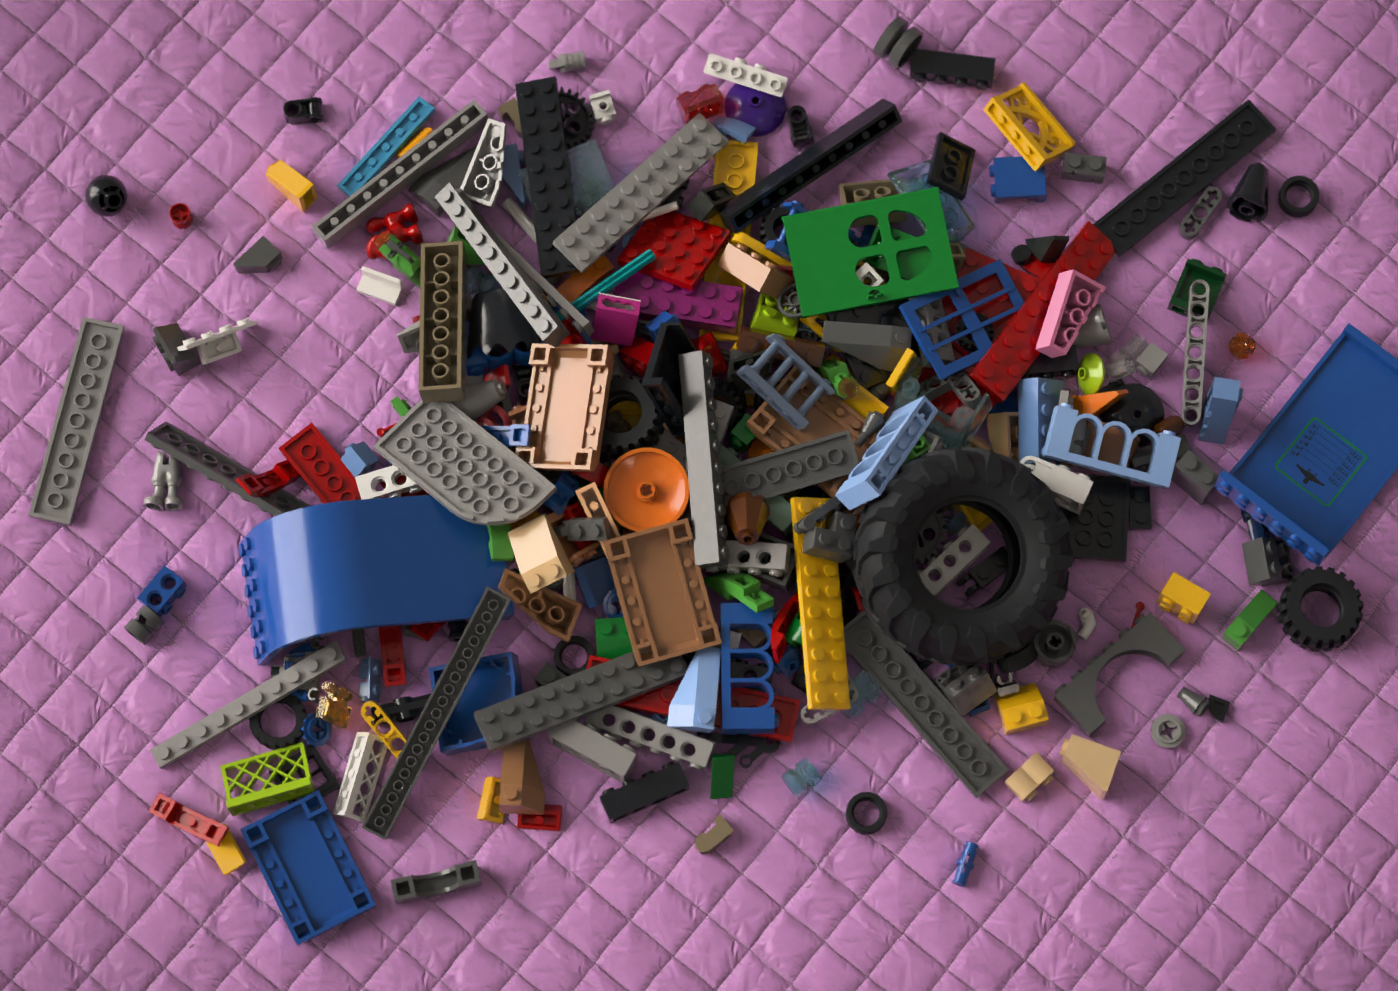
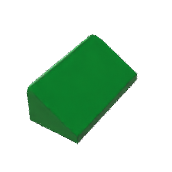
M713 753L710 799L732 797L735 755Z

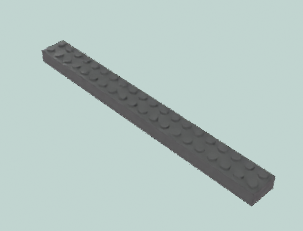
M487 586L361 828L384 840L387 839L512 598Z

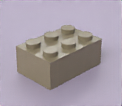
M901 178L839 184L840 205L903 194L904 189ZM892 212L888 216L889 223L906 222V213ZM875 217L860 218L853 222L851 228L863 225L876 226L878 221Z

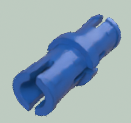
M968 841L965 843L961 859L957 861L958 868L952 881L953 884L961 887L966 886L970 870L974 868L973 862L979 845ZM967 856H969L965 871L962 873Z

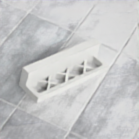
M357 732L332 813L333 815L348 817L360 823H364L387 751V746L377 735L369 732ZM374 741L381 743L379 752L374 754L372 749ZM372 761L374 769L368 775L366 770L367 763ZM366 782L368 789L362 795L360 787L362 783ZM357 803H360L362 808L360 816L352 814Z

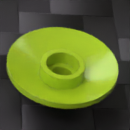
M1088 353L1079 362L1077 383L1084 394H1094L1103 385L1105 368L1098 354Z

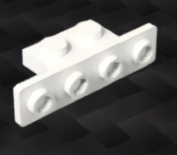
M711 53L709 54L704 68L705 74L778 97L783 96L788 80L787 77L766 71L767 67L755 64L754 67L746 65V60L735 57L734 61Z
M249 318L237 321L238 325L234 327L229 324L220 327V332L213 333V331L203 333L201 334L202 338L195 340V337L182 341L183 345L178 346L177 349L178 351L197 347L202 365L241 352L242 349L236 332L257 325L258 322L257 320L250 321Z

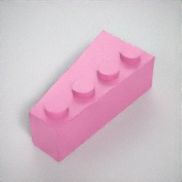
M1074 269L1059 273L1035 349L1051 358L1066 355L1078 336L1080 327L1086 323L1088 314L1092 308H1095L1098 303L1097 299L1100 294L1104 293L1107 287Z

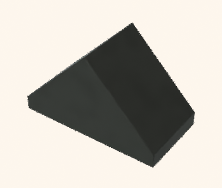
M1069 236L1026 239V244L1040 263H1055L1066 247Z

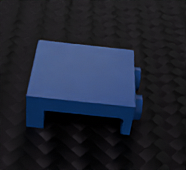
M1022 156L994 158L993 165H989V176L993 177L994 184L990 185L991 197H995V203H999L1003 199L1036 198V202H1045V166L1035 172Z
M605 556L574 568L575 576L588 609L603 604L606 593L615 588L607 557Z

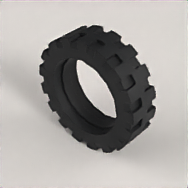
M291 694L274 703L286 704L295 712L296 725L288 735L275 738L263 731L261 716L265 709L249 718V726L254 737L266 748L280 749L295 743L297 744L304 735L301 728L304 726L303 720L307 718V713L299 699L291 696Z

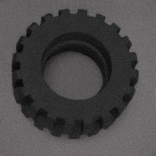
M619 374L612 375L606 416L614 405L623 401L639 403L642 408V416L633 429L624 433L610 432L604 424L600 452L605 455L608 454L611 458L615 459L631 450L650 448L652 443L656 445L660 440L658 434L662 435L665 430L663 426L664 420L642 386L643 379L637 376L633 378L630 374H624L623 378Z
M1316 566L1314 570L1310 568L1303 570L1301 574L1298 573L1292 578L1280 596L1278 604L1280 615L1278 619L1279 623H1283L1284 627L1282 630L1285 634H1290V640L1293 643L1299 642L1301 644L1300 647L1305 650L1307 647H1310L1314 652H1319L1320 649H1324L1326 652L1331 651L1334 647L1342 646L1344 642L1352 637L1362 620L1363 613H1361V610L1364 607L1363 601H1360V590H1355V583L1352 579L1348 581L1344 578L1346 576L1345 573H1335V568L1328 567L1327 570H1323L1322 566ZM1314 591L1324 592L1333 597L1340 609L1338 621L1330 627H1318L1311 624L1301 611L1303 597Z

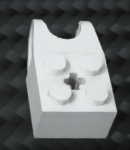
M1026 456L1020 461V463L1032 470L1031 473L1050 488L1058 506L1080 515L1093 485L1090 477L1082 473L1077 475L1071 472V469L1061 464L1057 466L1035 456ZM1027 461H1032V462L1035 463V465L1029 464V463L1024 464V463L1027 462Z

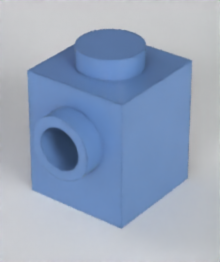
M364 441L347 446L344 450L346 453L340 459L354 477L369 473L379 461Z

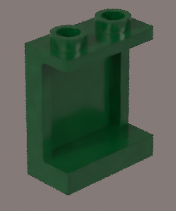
M1187 259L1167 309L1187 317L1190 287L1194 281L1201 279L1208 283L1210 289L1209 319L1227 274L1223 273V270L1220 268L1205 266L1200 260ZM1196 285L1194 292L1197 295H1203L1205 289L1201 285ZM1200 306L1192 308L1195 316L1203 315L1204 311Z

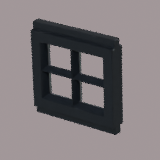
M310 745L305 748L308 761L313 758L319 767L311 772V777L322 772L327 782L315 789V791L319 790L324 798L340 788L316 748ZM301 751L289 759L297 762L301 756ZM286 761L280 771L288 774L294 765ZM298 768L297 773L301 778L306 777L301 769ZM279 774L274 778L277 785L283 783V776ZM293 799V800H290V801H287V802H288L289 804H291V803L295 802L296 800Z

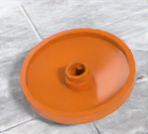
M637 448L626 452L612 464L604 481V500L608 511L616 522L632 532L678 521L684 514L689 502V480L683 466L671 454L656 448Z

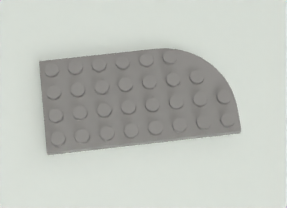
M421 399L373 446L375 451L450 512L463 520L479 525H504L523 519L536 511L557 491L554 484L450 401L423 403Z

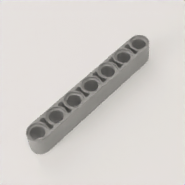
M1201 279L1194 281L1189 290L1181 418L1186 426L1196 425L1201 418L1210 289L1208 283ZM1196 285L1204 287L1205 293L1203 295L1195 294L1194 287ZM1200 306L1204 311L1203 315L1195 316L1192 308ZM1199 327L1202 330V336L1194 337L1191 334V329ZM1198 348L1201 356L1199 358H1192L1189 354L1190 349ZM1190 369L1198 370L1199 378L1191 379L1188 376V371ZM1195 390L1198 393V398L1193 401L1189 400L1186 395L1187 391ZM1187 411L1195 412L1196 420L1188 421L1185 418V413Z

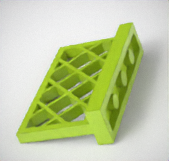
M304 742L220 766L227 798V809L233 817L315 792ZM301 750V756L297 762L289 759L292 752ZM273 757L281 758L276 768L268 764ZM286 761L294 765L289 774L280 771ZM252 763L261 765L255 774L247 770ZM265 767L273 771L268 780L259 777ZM236 768L240 772L233 780L228 777L227 771ZM300 768L305 771L306 777L295 779L293 775ZM244 774L253 777L247 786L239 783ZM277 774L285 777V780L280 785L272 783ZM256 780L264 783V786L259 791L251 789ZM236 786L244 789L240 796L232 798L231 793Z

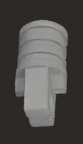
M584 52L559 54L558 59L548 61L549 70L560 69V72L563 73L586 69Z

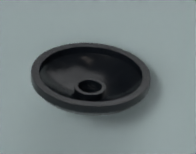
M1132 383L1114 389L1113 391L1127 389L1129 393L1102 413V422L1120 421L1126 424L1132 433L1140 429H1149L1154 432V426L1164 420L1163 404L1158 395L1150 388ZM1135 410L1139 412V418L1134 417L1133 413ZM1138 435L1140 438L1138 447L1151 442L1148 437Z

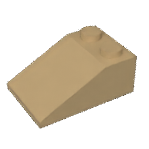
M546 514L508 532L520 574L530 594L574 572Z

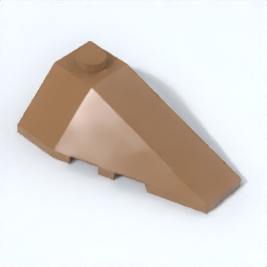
M1018 412L987 414L988 437L993 451L1019 462Z
M505 569L498 589L506 596L512 598V601L547 633L565 642H569L582 604L546 587L530 594L522 576Z
M520 741L504 747L500 783V813L544 815L545 792L530 741Z

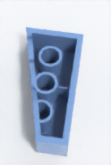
M1039 377L1019 380V462L1026 456H1035L1052 463L1053 459L1042 457L1053 409L1059 405L1060 391L1064 390L1065 381ZM1027 461V462L1024 463V464L1029 463V464L1035 465V463L1032 462V461Z
M1220 377L1214 378L1204 401L1199 441L1224 445L1231 420L1242 400L1243 388H1240L1241 381Z

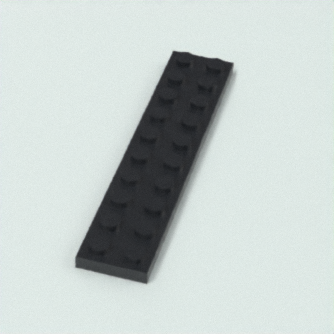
M553 76L517 83L515 87L541 276L547 279L578 273L580 271L552 244L560 234L577 220L557 78Z
M1248 99L1093 225L1111 240V244L1116 251L1115 254L1120 258L1275 133L1276 128Z

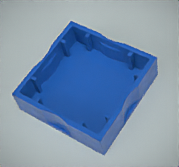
M510 651L481 657L439 738L440 752L446 755H453L488 748L474 718V712L523 694L518 655ZM447 664L429 668L432 691Z

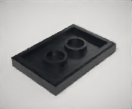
M940 132L936 137L926 183L933 187H939V190L962 201L966 197L976 150Z

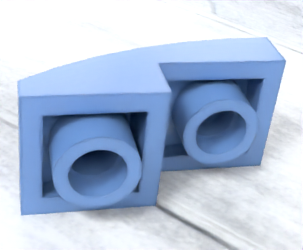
M716 117L711 123L725 138L730 135L744 144L754 134L756 129L745 122L728 117Z

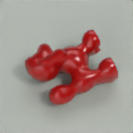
M412 203L407 204L397 212L386 214L383 218L374 217L366 222L365 228L371 234L379 232L383 227L388 228L387 231L374 235L368 241L366 253L371 260L377 258L387 259L378 249L387 243L386 239L391 234L402 243L412 241L416 245L424 243L421 230L419 231L418 224H416L419 220ZM408 222L414 225L406 228L403 223Z

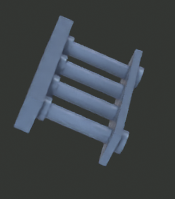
M770 334L765 339L771 345L753 366L748 364L742 366L736 374L798 431L804 429L809 424L805 419V414L822 394L825 396L835 393V390L832 388L831 382L826 378H821L786 344V340L781 335ZM778 351L786 359L769 380H764L759 375V371L772 355ZM793 365L801 374L783 395H780L775 390V385ZM808 379L816 389L799 409H795L790 405V399Z

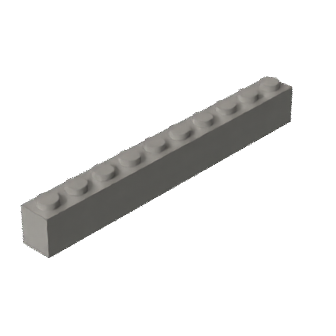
M475 99L312 225L315 236L328 250L484 128L488 120L487 113Z

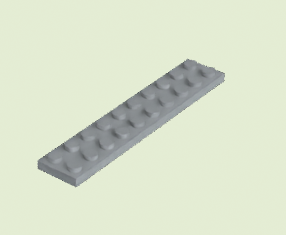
M701 113L697 114L560 234L552 244L583 273L727 146L729 141Z
M86 317L82 319L29 511L30 518L67 526L72 524L125 330L124 325Z

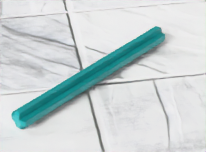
M648 249L570 304L580 312L598 299L599 292L606 294L656 259L655 254L651 249ZM558 311L556 315L559 317V319L565 320V318Z

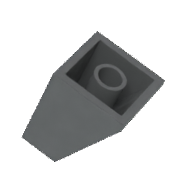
M1198 447L1189 449L1175 464L1171 480L1198 504L1202 505L1216 490L1214 486L1223 469Z

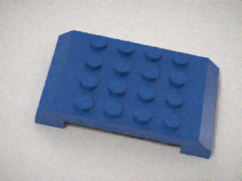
M319 790L240 829L297 946L376 907Z

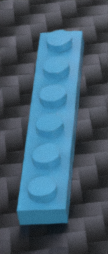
M419 96L337 185L338 189L350 197L378 175L434 114L435 108Z

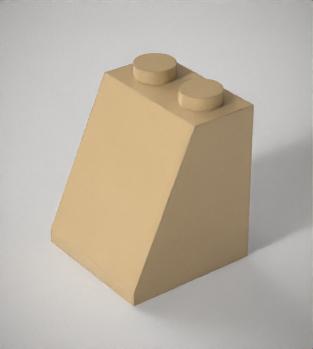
M1071 734L1069 740L1065 738L1059 753V755L1063 756L1061 763L1098 798L1104 799L1121 751Z

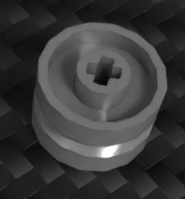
M901 16L896 17L888 25L873 50V53L882 59L889 56L888 64L897 70L913 55V48H918L924 35L916 27L908 29L909 22Z

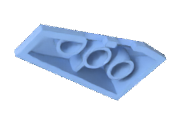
M707 647L696 651L669 705L667 727L710 733L714 730L721 648Z

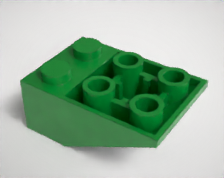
M878 223L869 246L880 244L882 241ZM890 227L892 238L896 241L915 237ZM919 248L899 252L896 258L900 277L910 280L920 275L931 262L932 254L930 250ZM883 256L863 259V263L867 262L870 266L888 273L886 260Z

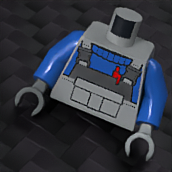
M312 638L311 641L291 650L289 655L284 656V666H271V678L317 652V649L324 648L325 646L320 645V641L325 638ZM320 677L291 693V696L297 697L299 701L321 703V700L317 699V695L323 693V691L319 690Z

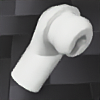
M1084 607L1079 611L1083 627L1077 636L1086 641L1095 628L1096 621L1093 612Z

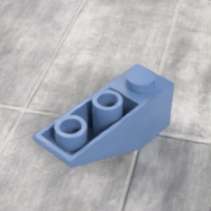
M517 144L505 145L501 181L521 208L526 209L525 202H529L528 190H523V182H526L525 170L520 169V163H524L522 150L518 151Z

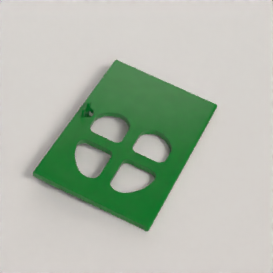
M939 187L782 216L802 318L870 305L877 306L881 303L959 289ZM892 212L909 213L924 222L926 233L923 236L896 241L892 238L888 216ZM875 217L879 225L881 243L867 247L853 245L848 237L849 229L853 222L860 218ZM929 249L932 259L928 267L917 277L903 280L900 277L896 255L899 252L908 250ZM883 256L886 260L889 274L888 283L874 287L863 284L855 272L857 264L866 258Z

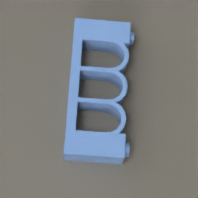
M922 396L893 411L884 424L885 426L876 436L877 441L866 450L862 456V461L852 470L848 480L842 484L835 496L849 510L879 497L939 410L925 396Z
M1061 403L1060 406L1054 407L1042 457L1163 489L1169 488L1181 441L1180 437L1175 436V432L1163 430V433L1156 434L1149 429H1140L1131 433L1128 426L1120 421H1112L1102 425L1099 418L1092 414L1084 413L1077 416L1078 410L1073 409V405ZM1079 420H1087L1095 428L1090 458L1069 452L1074 428ZM1109 427L1119 429L1124 437L1118 465L1097 460L1104 432ZM1137 435L1148 437L1152 443V453L1147 473L1126 467L1133 439Z

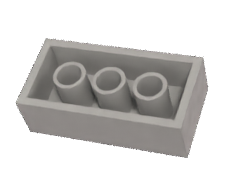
M578 719L550 730L548 734L550 744L621 783L628 780L637 764V755L632 747L626 744L621 746L615 743L616 739L608 734L602 736L596 732L597 729L588 723L584 726L577 722Z

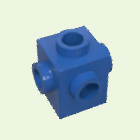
M787 645V649L779 663L774 662L772 648L768 652L773 660V671L777 675L782 673L785 677L789 678L803 664L798 657L800 653L792 645L790 647Z

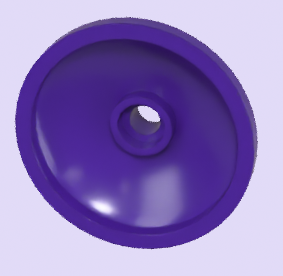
M736 83L727 93L724 103L725 115L728 118H733L755 127V132L751 137L765 136L775 131L783 122L786 114V100L784 94L782 97H778ZM756 99L759 103L753 104L752 100Z

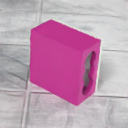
M599 292L592 323L595 331L591 334L590 338L632 347L641 300Z

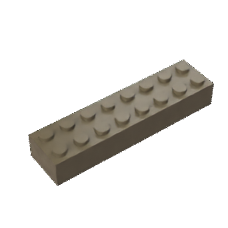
M463 241L421 244L419 393L423 403L465 400L467 253Z

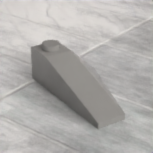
M490 118L486 122L460 187L473 204L485 208H493L501 189L507 124Z

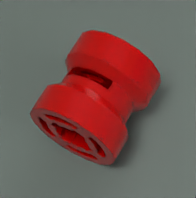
M177 203L171 207L169 215L174 226L179 229L188 228L193 222L189 207L183 203Z

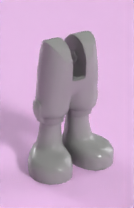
M157 452L154 472L151 478L155 490L153 496H148L144 499V507L163 511L164 488L167 484L168 495L165 499V508L169 511H177L183 508V500L177 494V489L182 481L180 477V460L169 457V464H166V452Z

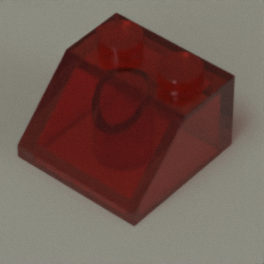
M705 84L700 86L698 90L693 92L685 91L679 97H676V105L684 125L699 113L706 119L724 113V97L716 84Z

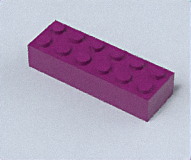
M636 272L614 288L613 295L641 300L638 320L651 321L665 310L671 315L675 314L683 327L736 335L743 301V287L699 281L694 290L691 291Z

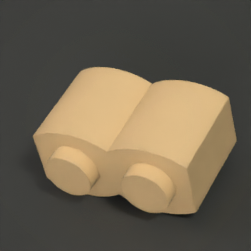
M1036 752L1004 784L1021 802H1024L1026 799L1031 801L1038 794L1036 789L1039 786L1043 785L1045 787L1054 779L1052 776L1054 770Z

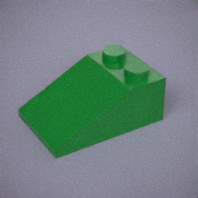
M624 617L595 619L598 657L615 659L633 652Z

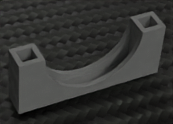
M1151 612L1146 616L1144 614L1140 615L1134 621L1136 625L1129 630L1127 627L1118 635L1120 639L1116 643L1111 641L1102 649L1104 653L1099 658L1095 655L1087 662L1088 667L1083 672L1079 669L1071 676L1072 681L1067 686L1063 683L1056 689L1054 701L1088 738L1106 722V718L1102 715L1097 705L1095 685L1100 671L1109 662L1120 656L1141 654L1160 661L1168 668L1184 654L1185 648Z

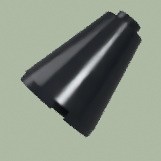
M1254 163L1248 166L1227 201L1226 208H1229L1231 216L1238 220L1250 222L1251 219H1257V222H1261L1267 217L1269 171L1263 164Z

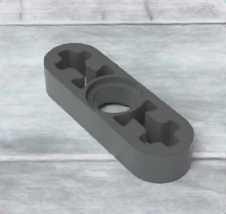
M1211 186L1203 192L1179 227L1181 237L1188 240L1196 237L1221 202L1222 192L1219 188ZM1216 194V199H1212L1208 206L1206 202L1209 195ZM1203 208L1207 215L1199 218L1195 215V210ZM1193 220L1196 223L1192 231L1185 232L1186 227H1189Z

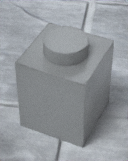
M1151 342L1136 360L1134 367L1138 374L1151 379L1166 361L1168 354Z

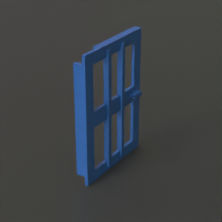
M1001 259L958 278L959 289L919 296L899 306L928 363L930 362L940 380L951 377L978 364L993 344L983 327L1017 312L1024 304ZM996 273L1004 289L970 304L963 288ZM1007 293L1014 308L981 323L974 308ZM949 295L957 311L923 327L915 310ZM960 315L967 330L933 345L926 331ZM970 334L978 350L950 364L944 365L936 349Z

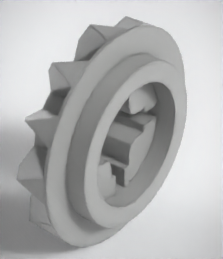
M1163 714L1157 717L1150 729L1152 739L1158 746L1165 749L1175 748L1185 737L1183 722L1172 714ZM1164 726H1167L1168 729L1176 728L1171 733V739L1167 734L1160 735L1165 730Z

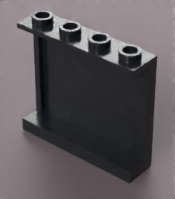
M680 322L660 324L642 382L644 390L673 436H685L678 355L697 351Z

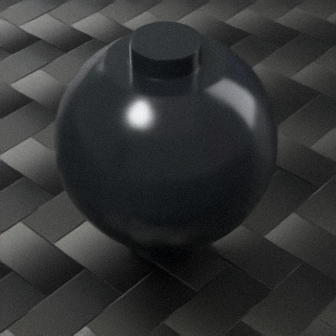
M101 175L94 178L88 184L85 192L86 203L97 215L104 217L113 216L124 208L127 202V190L118 178L111 175Z

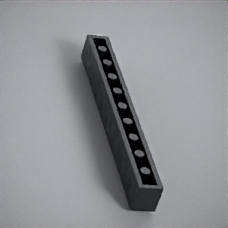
M881 99L717 209L724 226L737 234L903 122L896 105Z

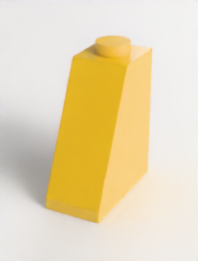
M282 160L272 163L268 167L266 173L268 181L303 213L318 199L314 184Z

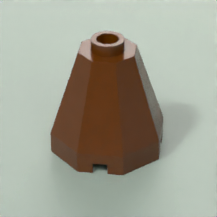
M747 491L729 497L727 507L725 506L726 514L724 517L735 537L743 545L749 546L757 543L770 515V506L763 495L757 494L756 497Z

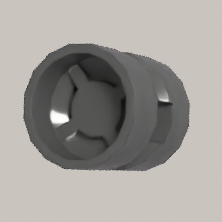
M143 605L136 613L137 618H131L124 626V629L140 643L146 645L153 637L152 632H157L165 622L151 609Z

